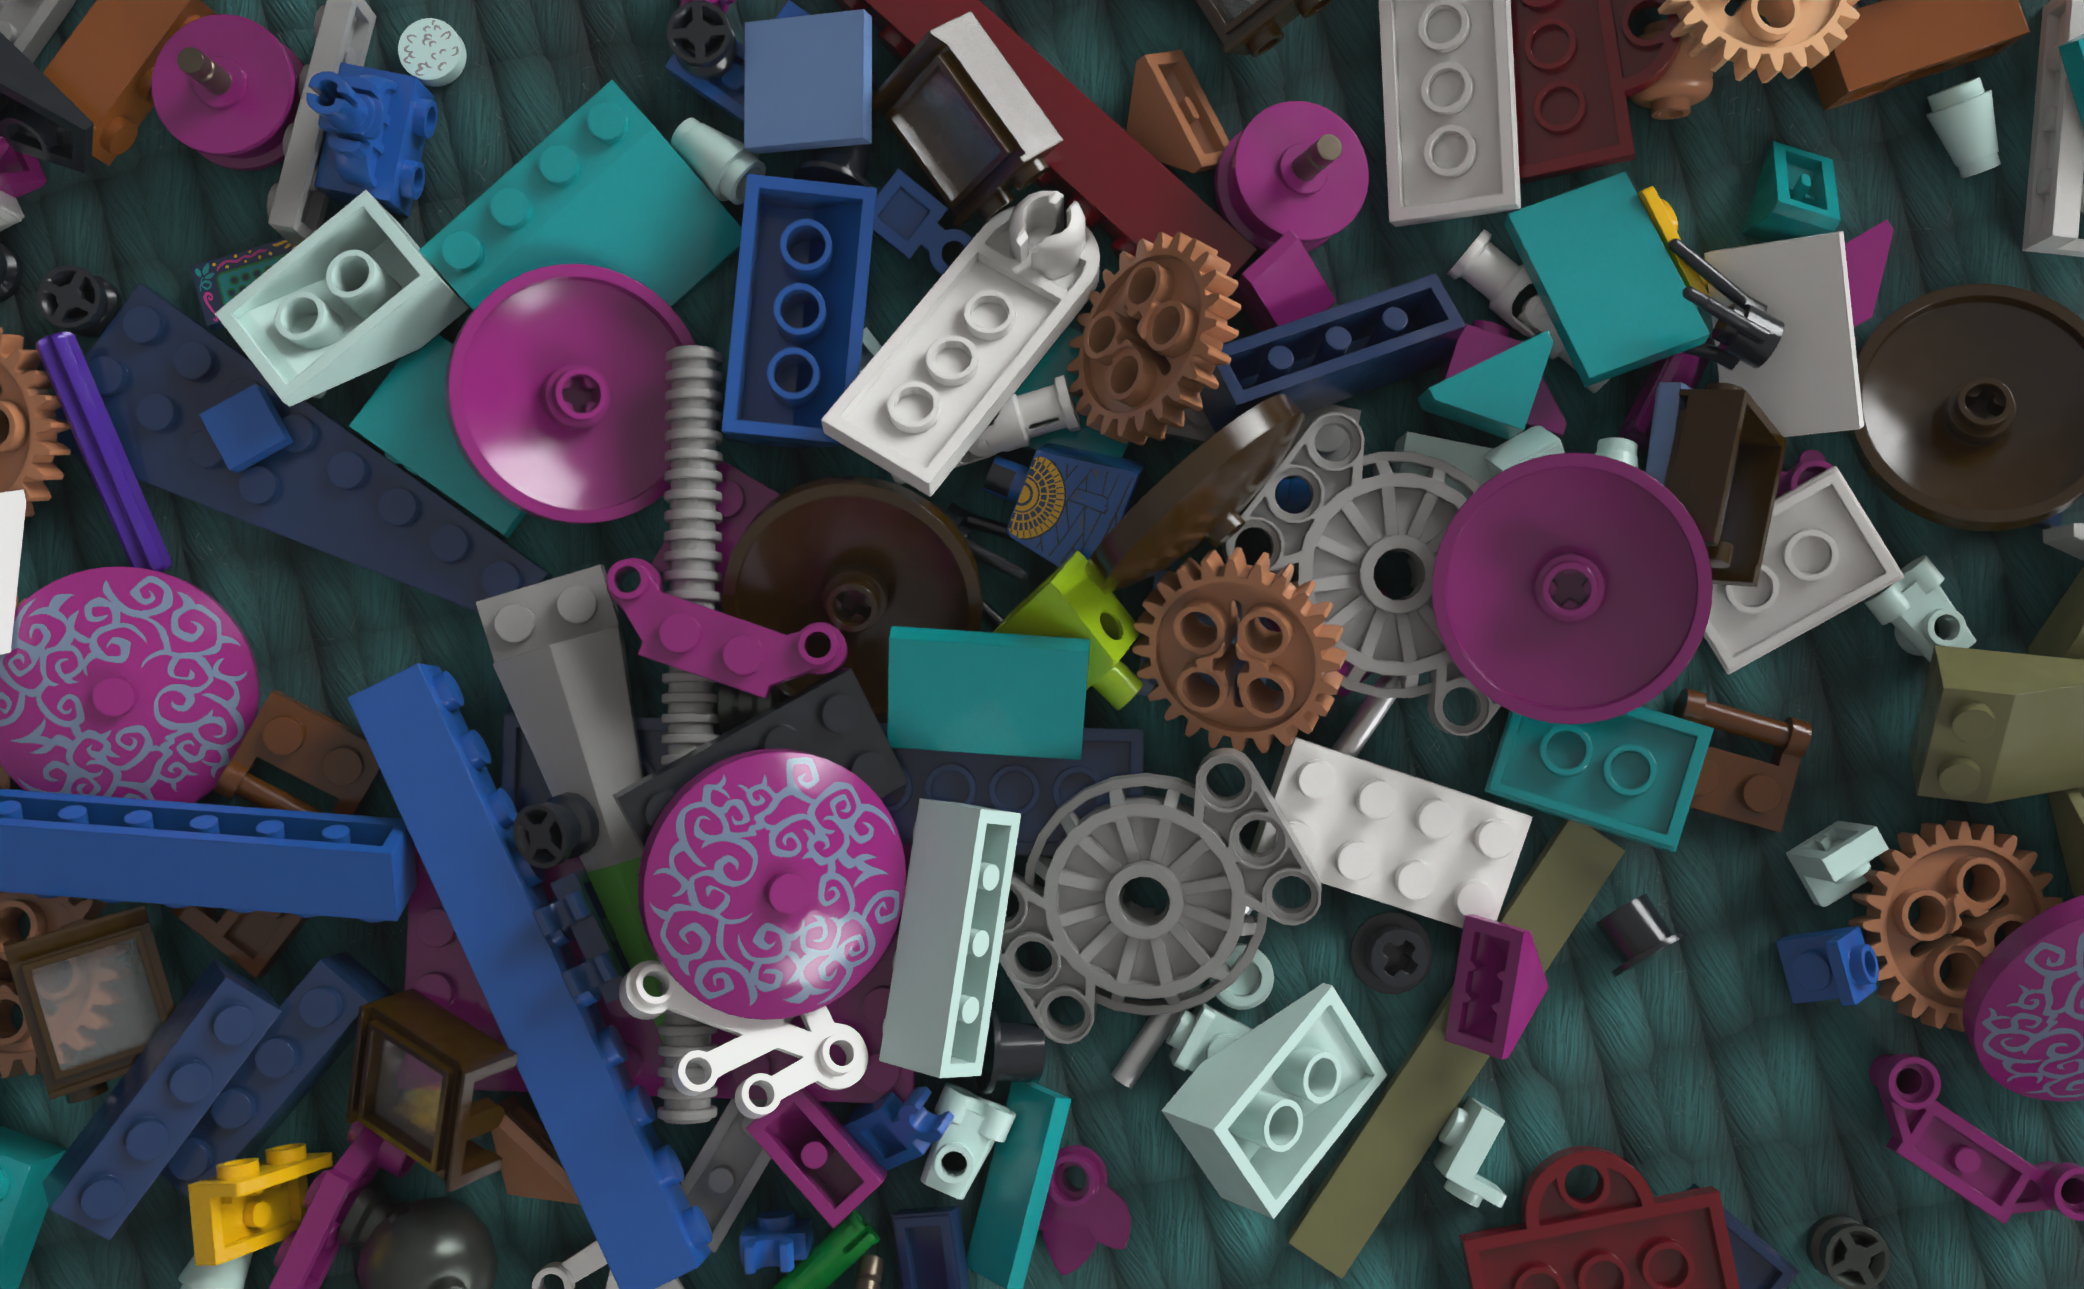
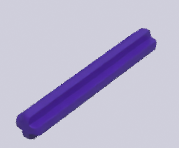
M59 332L40 339L36 342V350L130 567L159 572L171 567L172 560L75 335L71 332Z

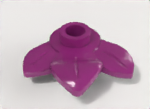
M1069 1145L1058 1150L1038 1230L1042 1229L1049 1255L1061 1275H1068L1084 1264L1095 1250L1097 1242L1113 1249L1122 1250L1126 1248L1131 1230V1217L1125 1200L1108 1185V1173L1103 1160L1095 1151L1082 1145ZM1071 1166H1078L1086 1173L1087 1183L1084 1188H1077L1069 1181L1068 1171Z

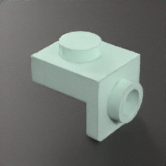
M1469 1096L1464 1107L1461 1109L1457 1106L1442 1127L1439 1141L1443 1145L1433 1164L1444 1177L1448 1178L1444 1189L1454 1196L1477 1208L1483 1199L1501 1208L1507 1195L1496 1184L1480 1176L1477 1172L1505 1120L1494 1110Z

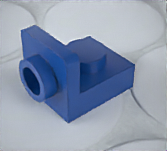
M1860 926L1786 935L1776 941L1793 1004L1840 999L1842 1006L1857 1005L1877 990L1876 982L1879 977L1877 957L1873 948L1865 944Z

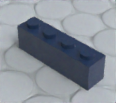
M1435 273L1224 344L1222 352L1231 357V362L1223 366L1216 365L1212 374L1219 383L1217 390L1204 387L1199 393L1203 411L1215 434L1249 409L1279 394H1286L1305 414L1442 366L1466 325Z
M348 952L320 959L280 1005L279 1008L282 1010L280 1015L160 1174L189 1198L188 1184L216 1176V1165L237 1159L253 1158L355 1039L359 1006L391 996L394 992Z
M213 959L43 1181L49 1209L110 1241L282 1012L270 993Z

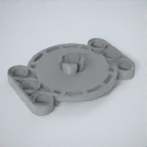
M1337 412L1322 415L1305 428L1268 482L1240 513L1245 524L1223 544L1222 552L1227 563L1228 558L1235 550V541L1243 530L1257 528L1263 531L1269 537L1271 543L1269 571L1278 574L1289 563L1294 564V582L1290 583L1295 587H1299L1303 583L1313 580L1316 586L1309 597L1312 605L1331 601L1333 607L1323 624L1340 625L1344 630L1337 644L1332 646L1347 651V657L1344 662L1349 666L1341 687L1377 698H1414L1428 694L1427 710L1431 721L1438 729L1448 734L1469 736L1478 733L1488 724L1501 705L1485 696L1472 685L1450 657L1442 641L1435 619L1432 581L1435 560L1441 540L1450 522L1461 506L1467 501L1460 492L1444 484L1445 476L1462 485L1471 495L1481 486L1472 476L1448 462L1416 452H1377L1364 456L1365 437L1361 426L1354 418ZM1337 425L1348 434L1350 450L1341 461H1328L1317 452L1315 437L1323 426ZM1389 463H1411L1429 468L1430 470L1427 477L1415 473H1393ZM1372 464L1373 477L1362 479L1363 467ZM1288 476L1304 480L1311 492L1307 508L1298 514L1283 511L1275 499V489L1278 483ZM1386 551L1404 552L1410 556L1407 559L1412 572L1410 587L1414 589L1410 595L1392 600L1384 596L1376 587L1373 578L1374 567L1378 559ZM1366 671L1378 675L1400 676L1401 688H1379L1360 683V680ZM1430 671L1429 682L1418 685L1419 674ZM1458 687L1468 689L1474 695L1477 703L1473 718L1462 725H1455L1449 722L1443 712V700L1446 694Z
M1220 748L1211 751L1203 758L1196 774V785L1178 777L1152 773L1113 776L1085 787L1059 806L1038 834L1026 863L1025 877L1012 871L1010 889L1017 895L1019 911L1013 916L1005 918L999 962L1040 1029H1043L1044 1034L1057 1043L1071 1044L1080 1041L1088 1035L1097 1014V1003L1114 1011L1139 1015L1178 1013L1208 1002L1232 985L1253 960L1266 930L1267 917L1283 925L1296 926L1306 923L1316 915L1321 905V882L1318 873L1253 762L1245 753L1235 748ZM1221 763L1233 764L1243 772L1245 785L1236 795L1230 797L1220 796L1214 793L1208 785L1207 774L1209 770ZM1148 786L1168 789L1166 798L1150 795L1126 797L1124 788ZM1109 792L1110 802L1094 808L1082 818L1073 811L1087 800ZM1181 793L1195 799L1194 808L1179 802ZM1253 820H1264L1272 824L1276 829L1278 841L1269 851L1263 853L1253 852L1247 849L1241 841L1240 831L1242 827ZM1061 823L1066 835L1060 841L1053 859L1040 856L1048 837ZM1036 874L1045 880V887L1035 883ZM1295 876L1303 879L1311 890L1308 902L1297 908H1286L1280 905L1274 898L1272 890L1281 878ZM1137 877H1151L1159 881L1166 888L1170 899L1167 901L1165 910L1161 914L1156 907H1142L1132 900L1124 904L1122 899L1125 892L1124 885ZM1246 906L1257 911L1258 916L1254 917L1245 914ZM1251 935L1245 950L1230 967L1225 961L1233 953L1239 937ZM1025 942H1039L1049 949L1052 956V964L1046 970L1040 972L1030 971L1019 962L1017 948ZM1208 978L1216 979L1203 989L1182 996V992L1197 987ZM1060 996H1071L1082 1004L1085 1017L1078 1024L1072 1026L1062 1025L1052 1017L1049 1010L1050 1002ZM1163 997H1164V999H1162V1000H1151V1001L1139 1000V999H1153V998H1163Z

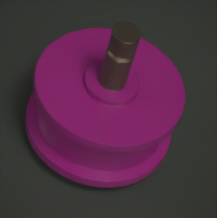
M230 14L205 16L179 29L160 51L152 75L154 106L167 130L179 141L196 150L209 161L236 171H256L269 168L285 160L283 138L287 127L295 122L301 99L298 89L299 77L305 65L294 52L280 43L272 33L253 20Z
M1287 101L1266 108L1255 116L1223 150L1216 166L1214 179L1217 205L1223 219L1250 242L1257 251L1265 253L1291 229L1301 240L1306 251L1310 252L1344 229L1357 216L1365 201L1368 190V163L1364 149L1355 132L1337 114L1311 102Z

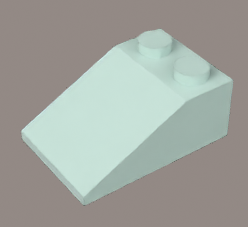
M365 190L214 314L279 398L291 407L422 348L468 310L469 307L419 251L420 247L401 224Z
M1322 983L1202 1062L1161 1111L1221 1198L1274 1219L1385 1079L1387 1073L1334 987Z

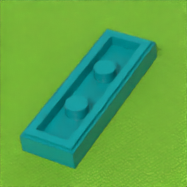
M1034 1082L1011 1083L1005 1107L1014 1111L1016 1117L1005 1142L996 1141L966 1257L969 1269L1005 1289H1023L1071 1103V1098Z

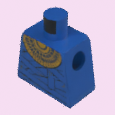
M1045 443L1037 449L1030 468L997 455L986 477L983 491L1015 503L1016 505L1006 533L1012 539L1060 567L1077 550L1089 560L1102 540L1129 511L1146 464L1065 445Z

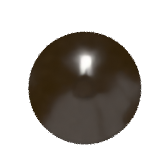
M1967 284L1936 290L1906 303L1888 316L1870 335L1857 358L1864 426L1858 430H1848L1847 433L1852 449L1867 475L1893 501L1906 510L1940 525L1971 531H2003L2026 527L2047 520L2061 513L2084 496V320L2077 314L2050 298L2026 289L1997 284Z
M1279 394L1257 404L1230 422L1173 468L1124 515L1089 558L1085 567L1086 574L1104 594H1109L1156 575L1176 564L1208 541L1214 548L1220 547L1245 524V521L1239 515L1240 512L1258 494L1281 464L1305 421V415L1286 394Z
M836 476L813 480L792 488L768 503L749 523L735 546L725 573L722 593L724 614L785 635L799 632L807 625L815 622L829 623L838 628L848 646L847 658L841 668H852L879 723H888V667L891 626L980 632L983 615V589L978 565L972 550L955 524L939 508L917 493L895 483L864 476ZM823 636L812 639L808 645L809 656L822 658L827 655L831 648L830 639ZM808 673L779 684V702L827 676H815Z

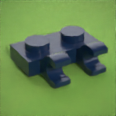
M586 870L573 872L550 883L556 898L551 900L550 905L541 907L533 911L532 914L543 937L562 929L568 935L573 933L584 957L579 959L578 966L561 973L571 998L591 990L594 994L601 993L606 1004L619 999L620 983L631 969Z

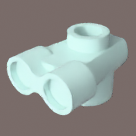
M1926 555L1918 557L1901 569L1905 578L1863 601L1881 625L1891 622L1895 626V637L1903 650L1912 655L1924 656L1929 662H1931L1934 645L1969 648L1976 643V639L1967 627L1964 617L1956 611L1940 587L1945 578ZM1935 621L1937 622L1939 629L1938 636L1936 635L1934 630Z
M946 1083L934 1112L941 1115L944 1112L950 1111L954 1115V1119L942 1138L937 1142H932L920 1180L931 1188L962 1200L995 1141L1005 1142L1016 1113L999 1103L983 1099L967 1089ZM948 1152H959L965 1157L967 1165L963 1170L948 1169L942 1164L943 1156Z

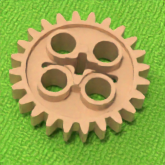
M1666 0L1658 8L1659 14H1677L1681 21L1670 33L1673 38L1690 33L1695 38L1688 53L1691 58L1708 49L1713 53L1711 71L1716 72L1727 61L1734 62V75L1737 81H1742L1756 67L1762 83H1768L1779 72H1782L1787 79H1791L1806 66L1810 69L1815 67L1831 51L1846 40L1848 36L1845 30L1860 17V14L1852 7L1859 0H1745L1737 8L1733 16L1727 15L1724 10L1730 0ZM1759 14L1766 18L1770 26L1762 21Z

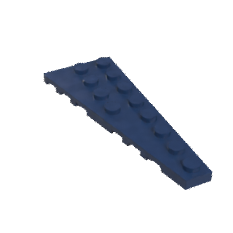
M139 283L85 357L135 477L138 480L478 612L477 601L547 581L553 576V574L400 465L391 462L383 453L307 399L291 407L286 405L247 356L153 289ZM256 383L265 388L294 442L240 473L229 471L199 414ZM62 408L56 409V418L67 421ZM71 429L57 433L58 442L71 449L72 454L83 458Z

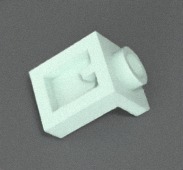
M1837 821L1786 852V855L1813 903L1818 906L1827 907L1866 883L1868 880L1863 875L1871 869L1869 861L1889 848L1877 826Z
M1206 1003L1197 1005L1192 1013L1183 1010L1168 1034L1166 1043L1173 1047L1169 1057L1172 1064L1183 1071L1188 1069L1194 1072L1202 1062L1252 1029Z

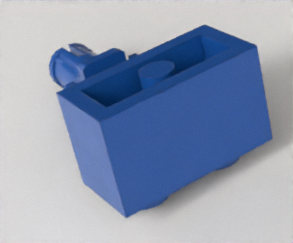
M342 62L340 63L338 74L331 71H322L315 74L310 79L308 86L317 94L306 93V100L308 106L317 114H320L318 125L326 133L314 187L336 203L348 205L363 191L367 190L389 213L409 217L413 199L417 200L424 188L425 168L421 159L426 138L430 139L434 135L437 126L438 108L434 101L435 96L415 76Z

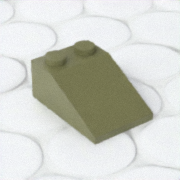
M1934 645L1909 749L1917 796L1987 804L2084 787V660Z

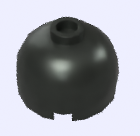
M449 1197L422 1198L408 1204L411 1212L401 1215L393 1223H390L388 1217L385 1218L374 1228L361 1249L357 1273L363 1289H493L499 1263L493 1239L486 1224L468 1203Z

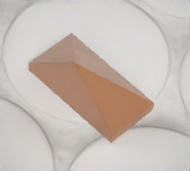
M1175 50L1146 54L1136 61L1126 132L1161 163L1191 173L1216 169L1219 158L1229 140L1183 51Z
M514 1095L499 1103L498 1105L504 1109V1118L500 1125L492 1130L491 1133L497 1155L503 1158L501 1172L507 1194L580 1204L543 1122Z

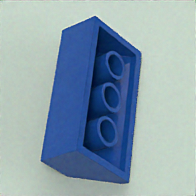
M747 174L722 421V433L728 442L786 448L844 446L824 434L821 419L860 373L877 188Z

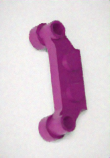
M627 558L620 560L612 565L608 571L607 590L609 596L614 603L624 610L642 640L638 653L642 657L764 699L768 698L770 689L773 686L808 673L815 676L831 675L838 671L846 661L848 654L847 642L840 630L829 623L815 622L807 625L799 632L785 635L663 593V580L660 573L654 566L643 559ZM630 573H639L641 580L637 589L628 593L624 592L622 589L624 578ZM819 636L830 639L831 648L827 655L822 658L809 656L808 645L812 639Z
M1907 1053L1895 1055L1882 1054L1873 1060L1869 1068V1077L1872 1084L1879 1091L1892 1133V1137L1886 1145L1887 1148L2003 1224L2007 1223L2012 1214L2054 1210L2070 1219L2084 1221V1167L2070 1162L2058 1164L2053 1161H2044L2032 1165L1937 1102L1936 1099L1940 1092L1941 1080L1937 1069L1929 1061ZM1901 1071L1900 1079L1896 1083L1897 1075Z
M354 1122L347 1135V1142L351 1144L332 1169L319 1174L309 1187L303 1201V1206L308 1208L298 1230L293 1231L284 1240L275 1256L274 1266L279 1269L269 1289H320L341 1246V1243L337 1242V1236L342 1223L364 1187L370 1182L372 1183L379 1168L398 1178H402L409 1173L417 1161L360 1122Z

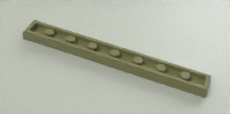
M1567 819L1562 820L1497 918L1498 922L1531 932L1544 973L1625 853L1624 849L1591 827ZM1453 986L1286 1236L1289 1244L1340 1279L1344 1277L1489 1058V1055L1445 1041Z

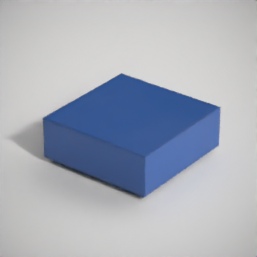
M256 383L199 414L229 471L240 473L294 442L265 388Z

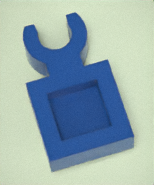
M899 168L876 197L873 233L907 260L912 257L920 246L928 253V261L931 268L940 276L950 267L942 259L941 252L944 245L956 243L964 250L972 240L962 230H945L938 222L948 208Z
M917 1087L912 1090L904 1103L891 1091L881 1096L874 1103H866L855 1108L844 1124V1127L887 1171L924 1155L932 1142H937L942 1138L954 1119V1115L950 1111L944 1112L941 1115H935L927 1111L923 1105L932 1092L927 1087Z
M793 1210L765 1211L756 1215L757 1221H749L740 1235V1257L745 1274H754L757 1269L769 1266H778L781 1272H790L795 1268L794 1260H806L814 1244L813 1218L796 1219V1214Z

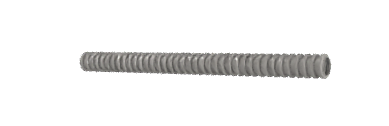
M686 345L674 347L665 354L666 363L672 365V370L665 373L666 383L672 385V390L665 392V401L671 404V410L665 412V421L671 424V430L665 432V441L671 444V450L664 453V460L666 463L671 464V470L664 472V480L671 484V490L664 492V501L670 503V510L664 512V521L670 523V530L664 532V541L670 543V550L663 553L664 562L670 563V571L663 573V581L670 584V591L664 593L715 610V604L722 602L721 593L715 592V584L722 582V574L715 571V564L722 562V554L716 551V544L722 542L721 532L716 531V524L722 523V513L716 511V505L722 503V493L716 491V485L723 482V475L721 472L716 471V465L723 463V455L721 452L716 451V445L723 443V434L717 431V426L722 424L723 414L717 411V406L723 404V394L717 391V386L723 384V374L717 371V367L724 363V356L711 347ZM669 666V673L662 674V682L669 684L668 693L662 694V703L668 704V714L662 715V723L668 724V734L661 736V743L668 745V755L661 756V764L663 765L677 760L720 736L714 734V725L719 724L718 714H714V705L718 704V694L714 693V684L719 683ZM660 982L659 992L663 993V986ZM666 1010L662 1013L665 1014V1023L658 1025V1034L665 1035V1044L658 1046V1055L665 1056V1064L658 1067V1076L664 1078V1085L658 1088L657 1096L664 1099V1106L658 1108L657 1118L671 1124L708 1122L711 1118L717 1116V1107L711 1105V1097L717 1096L718 1087L713 1085L707 1091L697 1096L684 1095L673 1084L672 1070L676 1062L691 1051L709 1052L717 1048L718 1044L711 1042V1034L717 1033L718 1028ZM694 1062L687 1063L685 1074L688 1080L693 1084H703L705 1080L703 1068Z

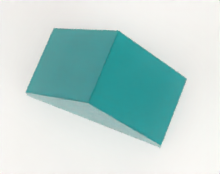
M1772 141L1762 166L1742 235L1764 242H1773L1835 232L1841 218L1833 159Z
M1547 330L1429 387L1417 400L1422 410L1510 440L1525 429L1554 341Z

